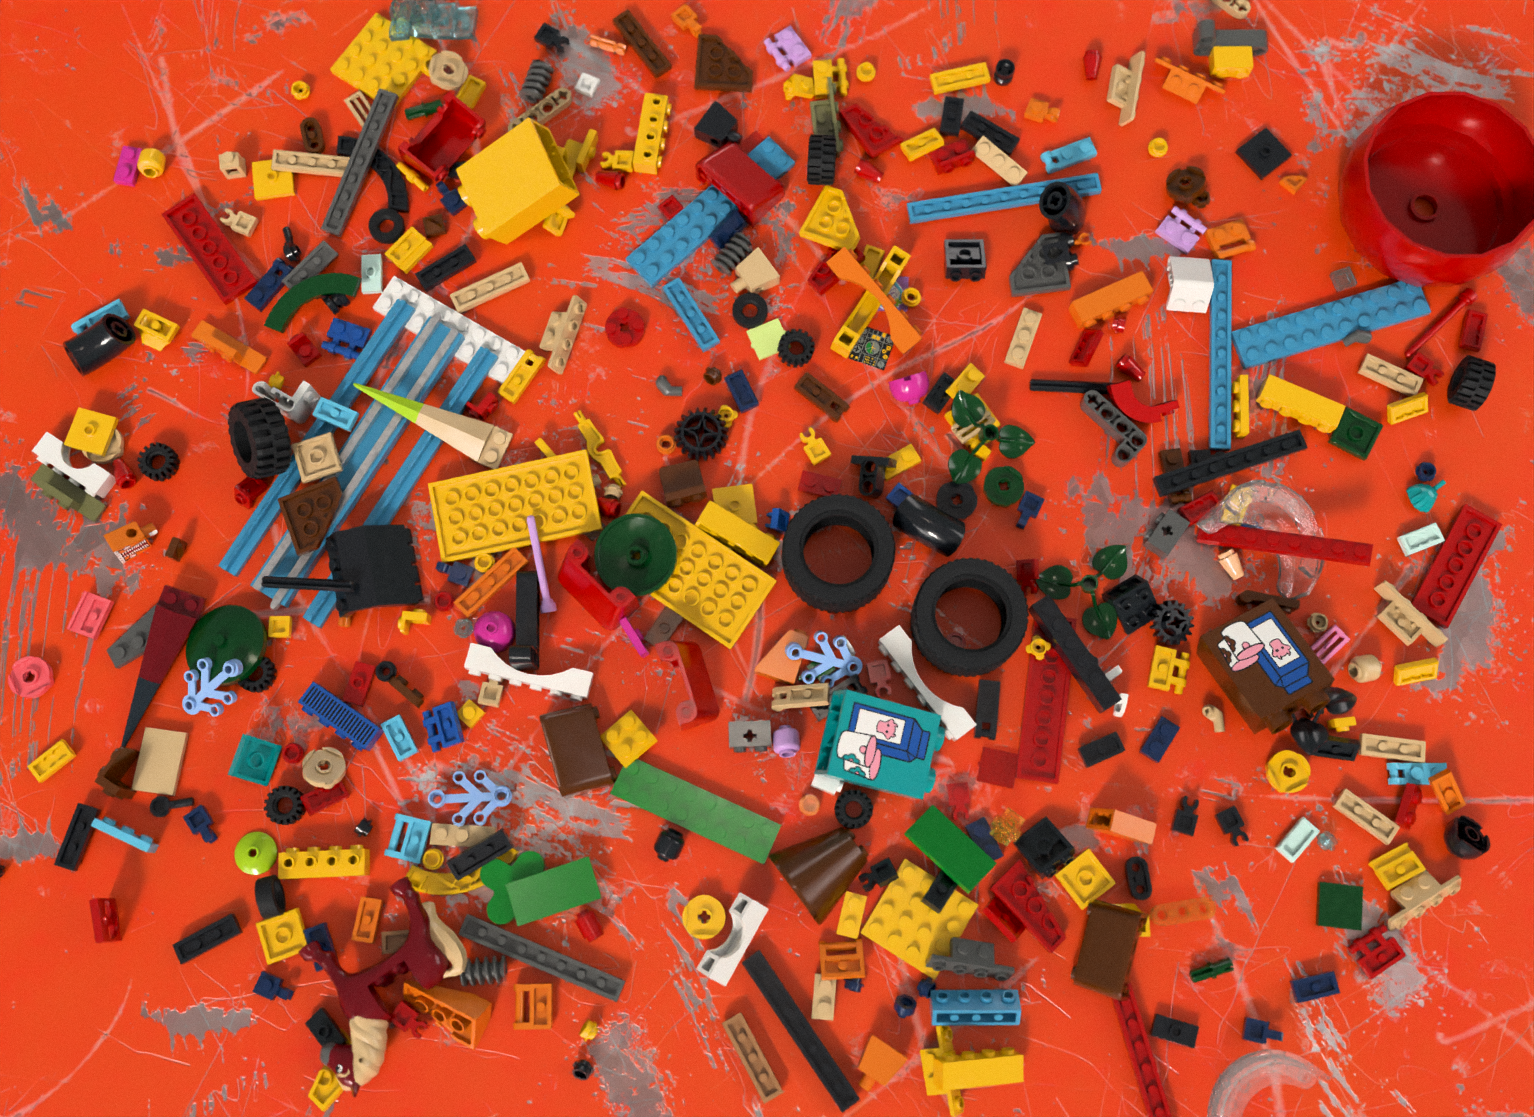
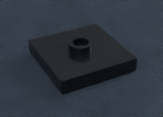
M1267 128L1263 129L1236 151V154L1261 180L1292 156Z

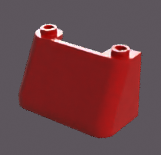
M450 91L443 97V100L446 102L442 107L439 106L437 108V113L416 137H411L409 139L410 143L404 140L398 147L402 160L436 182L439 180L443 181L449 173L448 170L477 138H482L486 133V121Z
M735 142L726 143L695 164L697 180L703 185L706 182L710 187L713 185L738 207V211L748 217L746 222L752 228L784 197L783 183L779 179H774L742 152L741 147Z
M577 539L567 550L558 572V581L603 628L610 631L615 630L621 625L619 623L624 617L628 619L640 607L636 596L626 587H617L609 594L589 574L590 569L587 562L591 556L588 554L586 546Z
M670 640L655 644L661 662L671 663L674 669L680 667L690 699L680 703L676 709V716L682 731L716 720L720 713L719 706L699 645L693 641Z

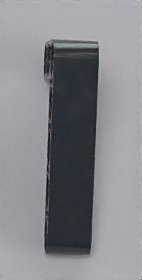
M517 571L516 645H510L509 662L518 671L539 670L540 585L537 571Z

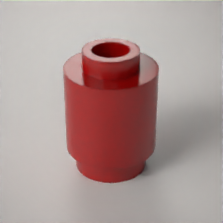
M585 909L576 915L578 919L574 922L583 938H587L589 943L604 934L602 931L603 926L593 910L589 912L588 909Z

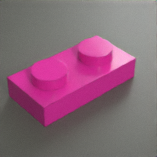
M123 146L113 179L116 184L135 187L139 174L137 164L140 152L143 150L142 148Z

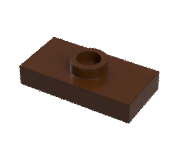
M666 606L644 637V640L654 647L657 643L669 641L684 618Z

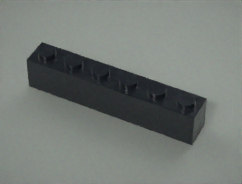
M1048 594L1031 605L1028 611L1099 714L1121 701L1122 698L1051 596Z

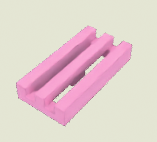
M1336 624L1310 646L1314 651L1334 631L1337 632L1316 653L1319 658L1340 636L1343 638L1321 660L1323 664L1350 640Z

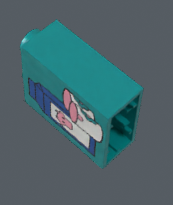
M847 689L833 691L814 774L905 798L923 800L924 792H931L936 779L935 769L930 768L933 751L937 752L941 749L945 738V729L939 726L941 715Z

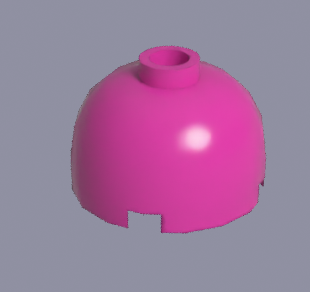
M926 371L888 382L892 396L900 402H908L909 405L921 402L920 398L926 395L929 389V378Z
M490 611L484 613L474 625L476 642L479 645L491 647L495 653L505 651L514 642L516 634L515 624L508 615L502 612Z

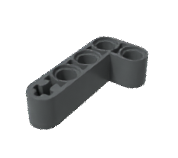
M1205 19L1197 24L1192 34L1193 54L1196 56H1209L1213 46H1252L1253 56L1264 55L1268 52L1267 32L1265 30H1215L1214 20Z
M1090 390L1085 393L1080 402V408L1120 444L1112 454L1111 460L1116 467H1125L1146 445L1147 436L1099 392ZM1101 412L1108 413L1110 418H1104ZM1116 426H1122L1125 432L1118 431ZM1132 439L1138 440L1140 445H1134ZM1118 453L1125 454L1127 459H1121Z

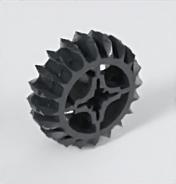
M698 407L695 408L696 413L688 410L689 416L687 417L682 414L681 418L683 421H677L678 427L674 429V432L677 434L674 436V439L679 441L677 448H682V454L688 452L689 459L694 455L697 461L700 460V456H703L704 461H707V455L714 459V452L720 454V447H726L724 442L728 440V435H726L728 428L724 427L726 421H719L721 415L717 414L714 416L715 411L713 409L709 413H707L706 407L703 408V412H700ZM699 421L697 426L689 427L691 424ZM706 422L713 424L718 433L708 429ZM703 427L704 434L702 435L701 440H699L698 435L702 432ZM685 436H690L691 439L696 440V447L689 444ZM706 442H713L711 445L703 447Z

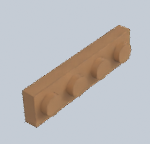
M740 1012L722 1022L763 1103L765 1104L782 1094L783 1090L742 1013Z

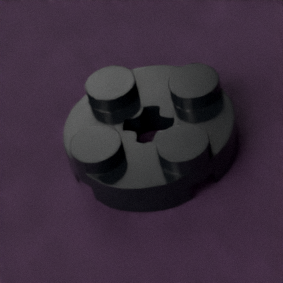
M953 481L943 484L937 493V508L964 521L974 512L977 506V495L969 483L956 484ZM957 495L962 503L955 505L951 498H955Z

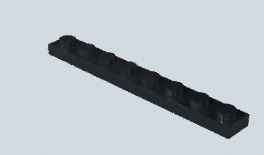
M1299 429L1155 476L1152 480L1159 497H1163L1303 451L1308 447Z
M758 950L743 961V966L841 1112L846 1111L860 1100L859 1096L761 951Z

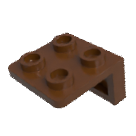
M697 460L660 468L659 474L668 507H680L684 503L699 502L707 498Z
M121 746L113 751L111 760L99 770L98 777L94 781L104 788L102 792L112 798L115 796L121 800L123 797L133 798L136 791L131 790L132 788L120 780L138 757L139 751L125 746Z

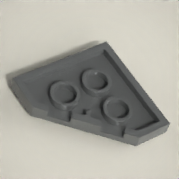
M1061 232L1041 235L1033 248L1029 250L1018 267L1011 273L1008 279L1011 297L1070 290L1071 283L1066 261L1046 265L1042 249L1044 245L1062 241ZM1051 248L1048 256L1051 259H1056L1063 251L1062 249Z

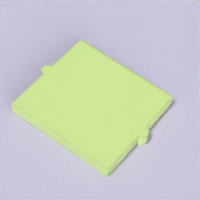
M778 318L746 331L751 341V348H754L759 361L779 353L777 352L778 344L786 331L783 330Z

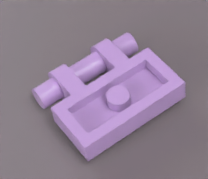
M791 26L775 34L776 43L772 42L770 38L764 41L768 53L774 56L776 64L780 68L782 67L785 72L791 69L790 62L797 67L811 58L810 51ZM782 49L786 55H782L779 51Z
M1175 206L1171 213L1177 217L1173 219L1168 215L1155 233L1187 255L1200 238L1194 234L1197 230L1204 234L1207 227L1201 224L1202 221L1199 219L1196 220L1188 215V211L1185 209L1181 210ZM1183 220L1188 225H1190L1191 228L1187 229L1186 227L1181 225L1180 222Z

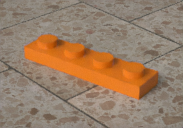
M512 548L453 603L467 618H470L517 574V571L522 570L529 561L516 548Z

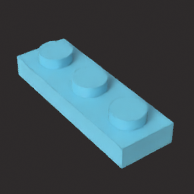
M106 816L103 819L94 818L91 824L92 827L148 853H155L159 846L153 843L154 839L145 834L138 836L134 834L135 829L125 825L119 827L115 825L116 820Z

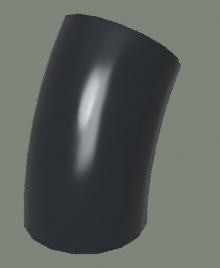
M1059 181L1050 183L1045 187L1040 196L1039 209L1042 215L1048 219L1051 229L1055 233L1066 231L1068 234H1077L1082 229L1086 220V206L1081 195L1068 184Z
M108 313L83 332L63 342V347L75 368L84 377L127 350L134 344L136 336L128 322L115 314Z
M915 494L906 497L894 514L893 526L946 557L952 555L957 550L965 534L964 522Z

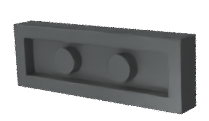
M323 240L282 280V283L291 289L303 280L319 275L339 254Z

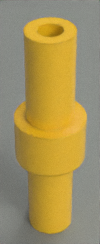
M402 161L397 164V168L406 175V179L409 182L416 184L423 192L428 190L429 186L419 178L420 175L415 170L409 169Z

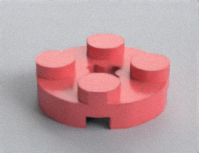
M27 656L19 659L13 664L11 675L8 676L10 689L15 694L24 698H37L46 693L54 684L53 670L50 664L38 657ZM30 672L32 674H35V678L32 682L27 681Z

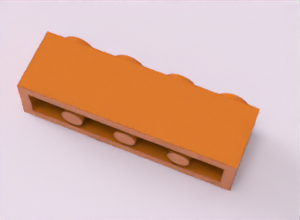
M1140 271L1072 301L1068 310L1078 329L1083 327L1090 328L1097 323L1096 321L1101 319L1104 321L1114 316V313L1119 311L1123 313L1137 303L1139 305L1149 301L1153 289L1144 272Z

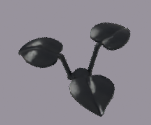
M1330 687L1327 695L1331 701L1317 711L1312 721L1308 718L1296 720L1295 713L1291 714L1294 721L1290 727V734L1297 745L1308 755L1311 756L1328 739L1327 729L1323 725L1316 723L1323 709L1326 708L1329 713L1336 715L1348 712L1355 706L1357 697L1353 693L1338 687Z

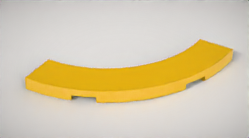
M513 848L496 859L510 865L519 854V851ZM415 865L411 866L405 876L410 879L416 891L432 895H456L484 886L480 878L482 867L458 881L452 873L430 872Z

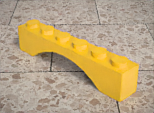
M895 245L873 281L877 279L884 287L882 291L886 296L911 257L910 254ZM866 290L830 349L845 358H848L881 306L879 301L869 291Z

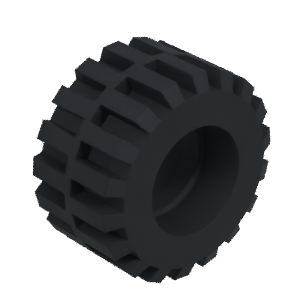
M810 135L807 166L808 184L832 186L834 183L836 160L835 135Z
M1470 355L1466 356L1459 363L1450 380L1447 392L1448 403L1472 411L1480 408L1487 399L1494 384L1496 375L1495 364Z

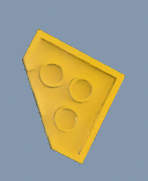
M825 185L799 231L800 237L837 250H841L845 246L847 250L851 248L854 251L860 240V235L842 190Z

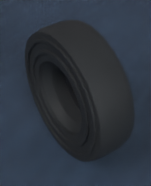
M384 208L376 211L371 216L369 231L376 241L383 244H392L404 234L405 223L398 212L393 209ZM384 220H391L394 223V228L390 232L384 233L380 231V224Z
M745 293L735 300L732 313L737 324L743 328L753 329L764 323L768 315V307L760 295ZM745 305H755L758 309L757 314L754 317H746L742 312Z

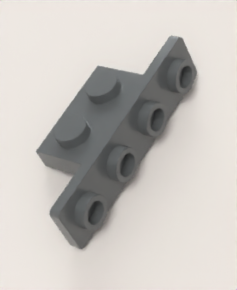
M952 937L950 940V957L932 954L926 961V967L932 968L935 971L948 970L953 971L955 974H974V976L979 978L993 977L998 981L1008 980L1015 973V967L995 964L993 943Z

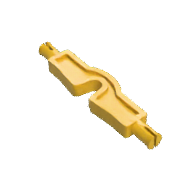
M578 410V414L575 412L574 416L579 422L578 428L587 441L590 457L596 463L601 464L610 480L614 479L620 488L625 487L627 484L621 477L622 470L617 464L610 449L601 452L596 451L604 443V438L594 427L591 420H586L581 410Z

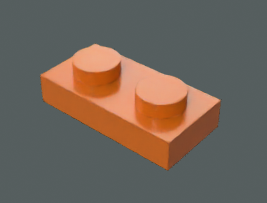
M1447 768L1428 778L1442 811L1446 815L1466 806L1455 779Z
M361 896L351 940L375 943L384 900Z

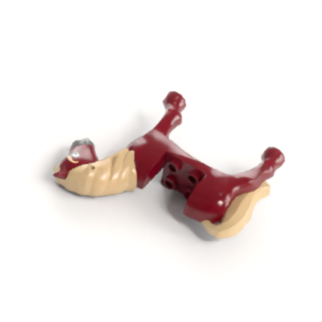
M408 877L396 881L390 887L394 896L403 899L410 919L408 937L394 954L364 970L349 973L340 966L336 954L333 951L323 950L318 940L307 944L299 951L304 961L316 962L327 973L337 990L342 1012L349 1021L352 1044L326 1043L321 1047L319 1058L335 1074L342 1089L345 1091L351 1090L353 1098L356 1097L361 1086L377 1076L385 1060L384 1055L388 1037L386 1029L389 1026L387 1020L392 1016L375 987L382 986L385 988L395 981L393 977L399 973L403 975L411 971L420 985L430 990L444 978L460 975L466 969L467 952L455 932L439 919L434 902H421L420 894L413 888L412 882Z

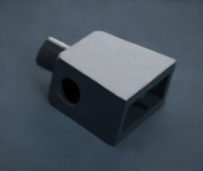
M714 101L694 127L695 138L718 148L728 142H735L739 145L743 139V136L737 133V119L717 101Z

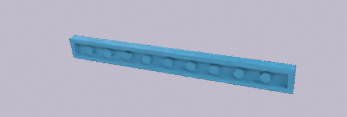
M1098 173L910 202L907 203L906 207L909 222L914 224L1039 204L1041 193L1045 187L1056 181L1068 184L1081 197L1101 194L1102 189Z
M1212 259L1210 265L1214 288L1210 298L1209 449L1230 451L1232 260Z

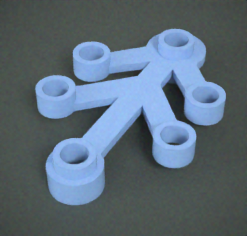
M822 630L815 632L814 640L820 645L824 654L804 650L797 642H790L785 647V654L791 660L803 658L821 663L810 670L802 672L801 678L807 684L813 683L816 676L833 666L839 667V669L830 675H823L820 680L821 683H824L826 679H830V688L841 677L845 675L850 677L855 674L858 675L862 670L861 660L856 656H851L846 646L847 641L841 635L834 637L833 645L840 650L843 659L835 657L827 642L828 636ZM820 634L824 635L822 640H818ZM839 639L843 640L841 645H837ZM794 649H798L796 655H792ZM855 664V668L850 670V666ZM811 674V678L806 680L805 676Z
M205 657L197 662V667L201 670V691L197 693L198 671L192 669L184 673V679L188 682V695L183 698L182 706L191 715L197 714L201 710L207 711L216 717L224 712L223 705L221 703L210 704L203 702L206 697L219 699L227 705L236 702L237 694L234 691L225 692L215 689L228 677L241 674L243 664L238 659L226 661L223 671L210 681L212 661L210 658Z
M483 770L476 771L474 779L478 784H483L490 792H480L466 778L462 771H457L453 774V781L455 784L461 785L469 793L444 794L441 790L436 789L428 795V802L434 808H440L445 803L469 802L459 813H455L452 816V822L457 827L465 824L466 817L481 802L490 801L481 812L474 814L473 820L479 826L487 822V817L497 807L507 806L512 800L511 790L503 785L496 786ZM479 774H484L482 780L477 779ZM458 775H463L461 781H456ZM501 793L505 794V798L503 800L498 799V796ZM436 797H441V801L439 803L434 802V799ZM479 815L484 816L482 822L476 820ZM458 816L463 818L460 823L455 822Z

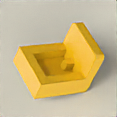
M793 74L784 82L783 90L786 100H791L794 96L809 99L815 96L813 78Z
M564 205L545 218L542 227L557 237L562 236L567 220L574 218L575 213L570 210V207Z
M413 609V612L402 611V617L400 616L398 619V629L404 635H408L410 623L431 625V616L423 609Z

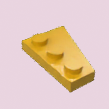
M340 1029L348 1039L345 1045L352 1044L351 1037L343 1029ZM324 1065L322 1070L319 1071L308 1097L322 1111H327L344 1090L336 1079L335 1074Z

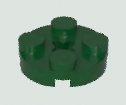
M1013 467L993 468L984 479L983 493L994 505L1004 508L1009 507L1019 501L1023 495V477ZM1004 482H1007V488L1009 490L1002 491L998 483L1003 484Z

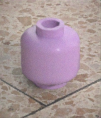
M782 725L773 732L772 740L775 753L783 758L795 756L801 747L798 730L791 728L790 725Z

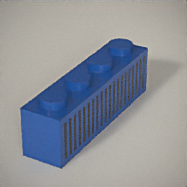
M312 682L298 701V703L303 705L301 710L310 716L313 714L319 717L318 722L327 728L330 725L334 727L336 735L344 740L347 737L353 741L351 745L361 752L363 749L371 751L384 733L382 728L316 682Z

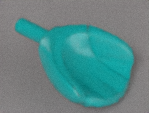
M1441 480L1433 487L1427 484L1412 485L1406 489V493L1413 507L1420 512L1427 513L1435 504L1438 496L1436 491L1445 485L1446 482Z

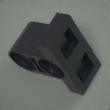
M852 455L851 463L861 466L859 477L860 493L872 498L879 497L884 488L886 468H896L897 460L888 457ZM875 463V470L871 472V466ZM873 484V490L869 492V486Z

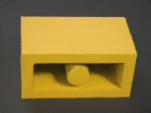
M1213 46L1208 56L1210 77H1217L1219 79L1236 77L1241 79L1248 77L1253 69L1252 46Z

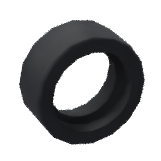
M271 875L257 879L255 882V898L261 916L264 919L283 915L286 906L285 895L278 877Z

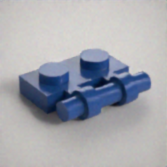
M334 317L327 332L328 338L333 340L331 342L323 341L321 348L328 350L332 354L344 355L345 358L350 360L357 359L360 355V352L356 351L357 348L364 349L372 335L371 329ZM343 342L349 344V347L345 348L340 346V344Z
M453 701L432 708L433 717L430 710L422 712L424 718L422 721L424 728L426 727L429 737L427 739L428 745H431L433 753L441 751L440 742L443 748H449L465 742ZM434 725H437V729H438V732H439L438 735L436 734V730H435V726H434Z

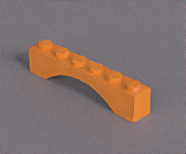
M844 246L826 262L840 280L849 281L863 287L879 301L889 320L891 341L903 355L906 354L922 340L920 337L922 332L915 324L913 326L910 325L907 321L909 317L903 309L899 311L894 306L896 301L890 294L886 296L883 293L882 289L884 287L877 279L873 281L869 276L871 272L864 263L860 265L856 261L858 256L851 248L847 250Z

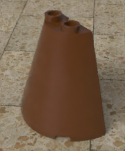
M840 827L768 856L819 926L823 924L867 863L866 857L869 854L862 845L859 847L853 841L856 837L849 828L844 830Z

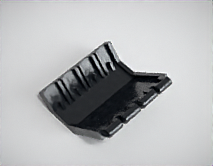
M363 525L334 532L326 538L325 547L329 554V569L332 572L333 579L356 582V590L354 592L335 591L336 609L339 612L340 618L348 617L357 611L375 607L416 605L419 603L418 601L424 599L421 585H415V583L420 582L418 566L411 565L417 562L414 546H408V544L413 543L411 529H405L404 525Z

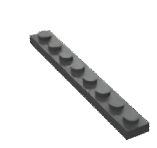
M381 88L378 89L321 229L339 237L342 236L399 97L397 94Z
M470 914L466 915L458 933L460 936L615 1002L618 1001L626 982L623 979Z

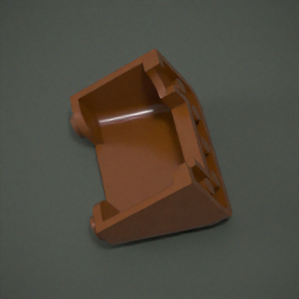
M592 703L540 715V722L561 796L565 799L615 784L614 779H617L614 766L610 767L606 759L597 727V719L600 718L597 706L593 707Z
M1095 899L1093 903H1089L1087 908L1089 919L1077 966H1074L1072 969L1071 979H1073L1074 985L1119 1001H1127L1130 990L1127 989L1125 983H1130L1131 979H1129L1139 936L1142 935V931H1139V928L1142 929V926L1146 925L1148 914Z

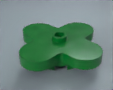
M526 851L517 858L512 866L499 859H494L482 866L480 871L481 881L485 886L494 891V895L487 905V915L492 922L507 924L515 918L505 884L543 872L545 870V861L539 853Z

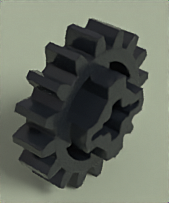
M1178 600L1163 601V604H1157L1158 610H1152L1151 612L1154 614V617L1149 618L1153 622V625L1149 628L1155 629L1153 637L1160 636L1158 641L1165 642V645H1179L1180 641H1187L1185 635H1192L1189 628L1194 627L1190 623L1194 616L1188 615L1191 610L1184 609L1185 603H1178Z

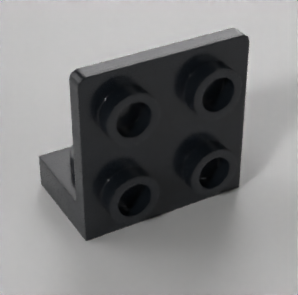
M1136 574L1101 594L1103 600L1114 607L1126 634H1130L1151 622L1149 618L1154 617L1151 611L1158 610L1157 602L1148 581Z

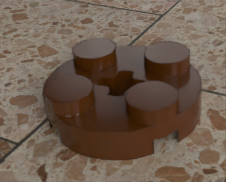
M1187 166V169L1180 170V168L1176 169L1166 179L1167 194L1172 199L1183 201L1184 203L1193 202L1207 187L1204 172L1194 166Z

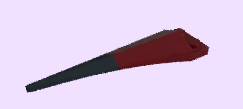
M164 585L158 604L155 607L121 746L126 747L168 670L199 620L207 600L206 598L170 585Z

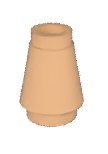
M1233 548L1218 555L1220 559L1218 562L1233 580L1244 575L1238 553Z

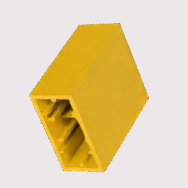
M531 118L524 120L456 169L462 183L458 187V192L463 201L468 206L473 207L477 216L473 220L475 230L485 240L491 238L506 245L580 195L550 129Z

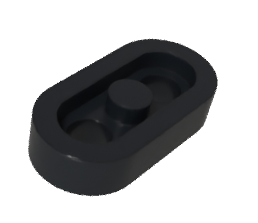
M1131 857L1125 863L1129 893L1136 900H1146L1152 894L1147 862L1141 857ZM1134 863L1139 867L1137 872L1132 869ZM1138 885L1142 886V893L1136 891Z

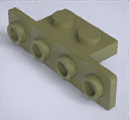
M827 77L828 100L811 101L809 103L813 134L835 135L836 158H839L841 151H843V140L839 139L838 132H841V123L836 118V114L839 113L838 102H834L836 84L832 83L831 77Z
M41 464L31 478V481L43 489L41 492L43 495L51 500L55 497L59 500L57 503L59 506L66 510L72 508L93 522H96L107 508L105 504L45 464Z

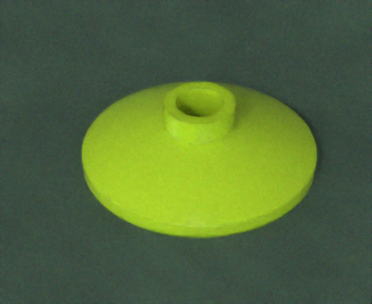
M252 832L240 839L235 848L237 866L243 872L251 875L267 872L274 865L278 855L276 842L270 835L263 832ZM253 849L257 851L254 857L250 854Z

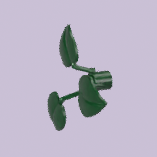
M959 390L953 399L952 417L960 427L966 428L973 424L975 427L980 428L978 437L981 442L971 453L965 449H959L954 451L949 457L948 469L952 481L956 484L967 483L979 475L982 469V462L974 454L985 443H990L996 439L997 442H1000L999 451L1001 454L1011 459L1020 457L1035 444L1034 439L1017 426L1006 425L998 430L992 424L985 426L984 424L976 423L984 417V404L978 397Z
M1112 545L1099 550L1093 558L1092 566L1100 572L1094 576H1084L1081 582L1071 583L1073 579L1071 571L1065 566L1055 565L1039 574V579L1036 580L1037 585L1044 594H1049L1052 599L1056 600L1067 598L1070 595V587L1081 586L1083 592L1091 594L1094 606L1088 608L1083 614L1082 622L1085 629L1093 635L1106 640L1110 639L1116 629L1117 614L1114 607L1107 602L1101 603L1099 606L1097 605L1095 591L1098 587L1097 579L1102 574L1110 580L1119 579L1124 575L1128 564L1126 546Z

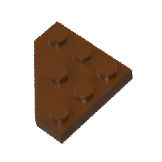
M698 34L695 90L752 93L753 71L740 61V58L722 42L718 35Z
M336 476L277 499L298 556L320 548L340 507L344 494Z

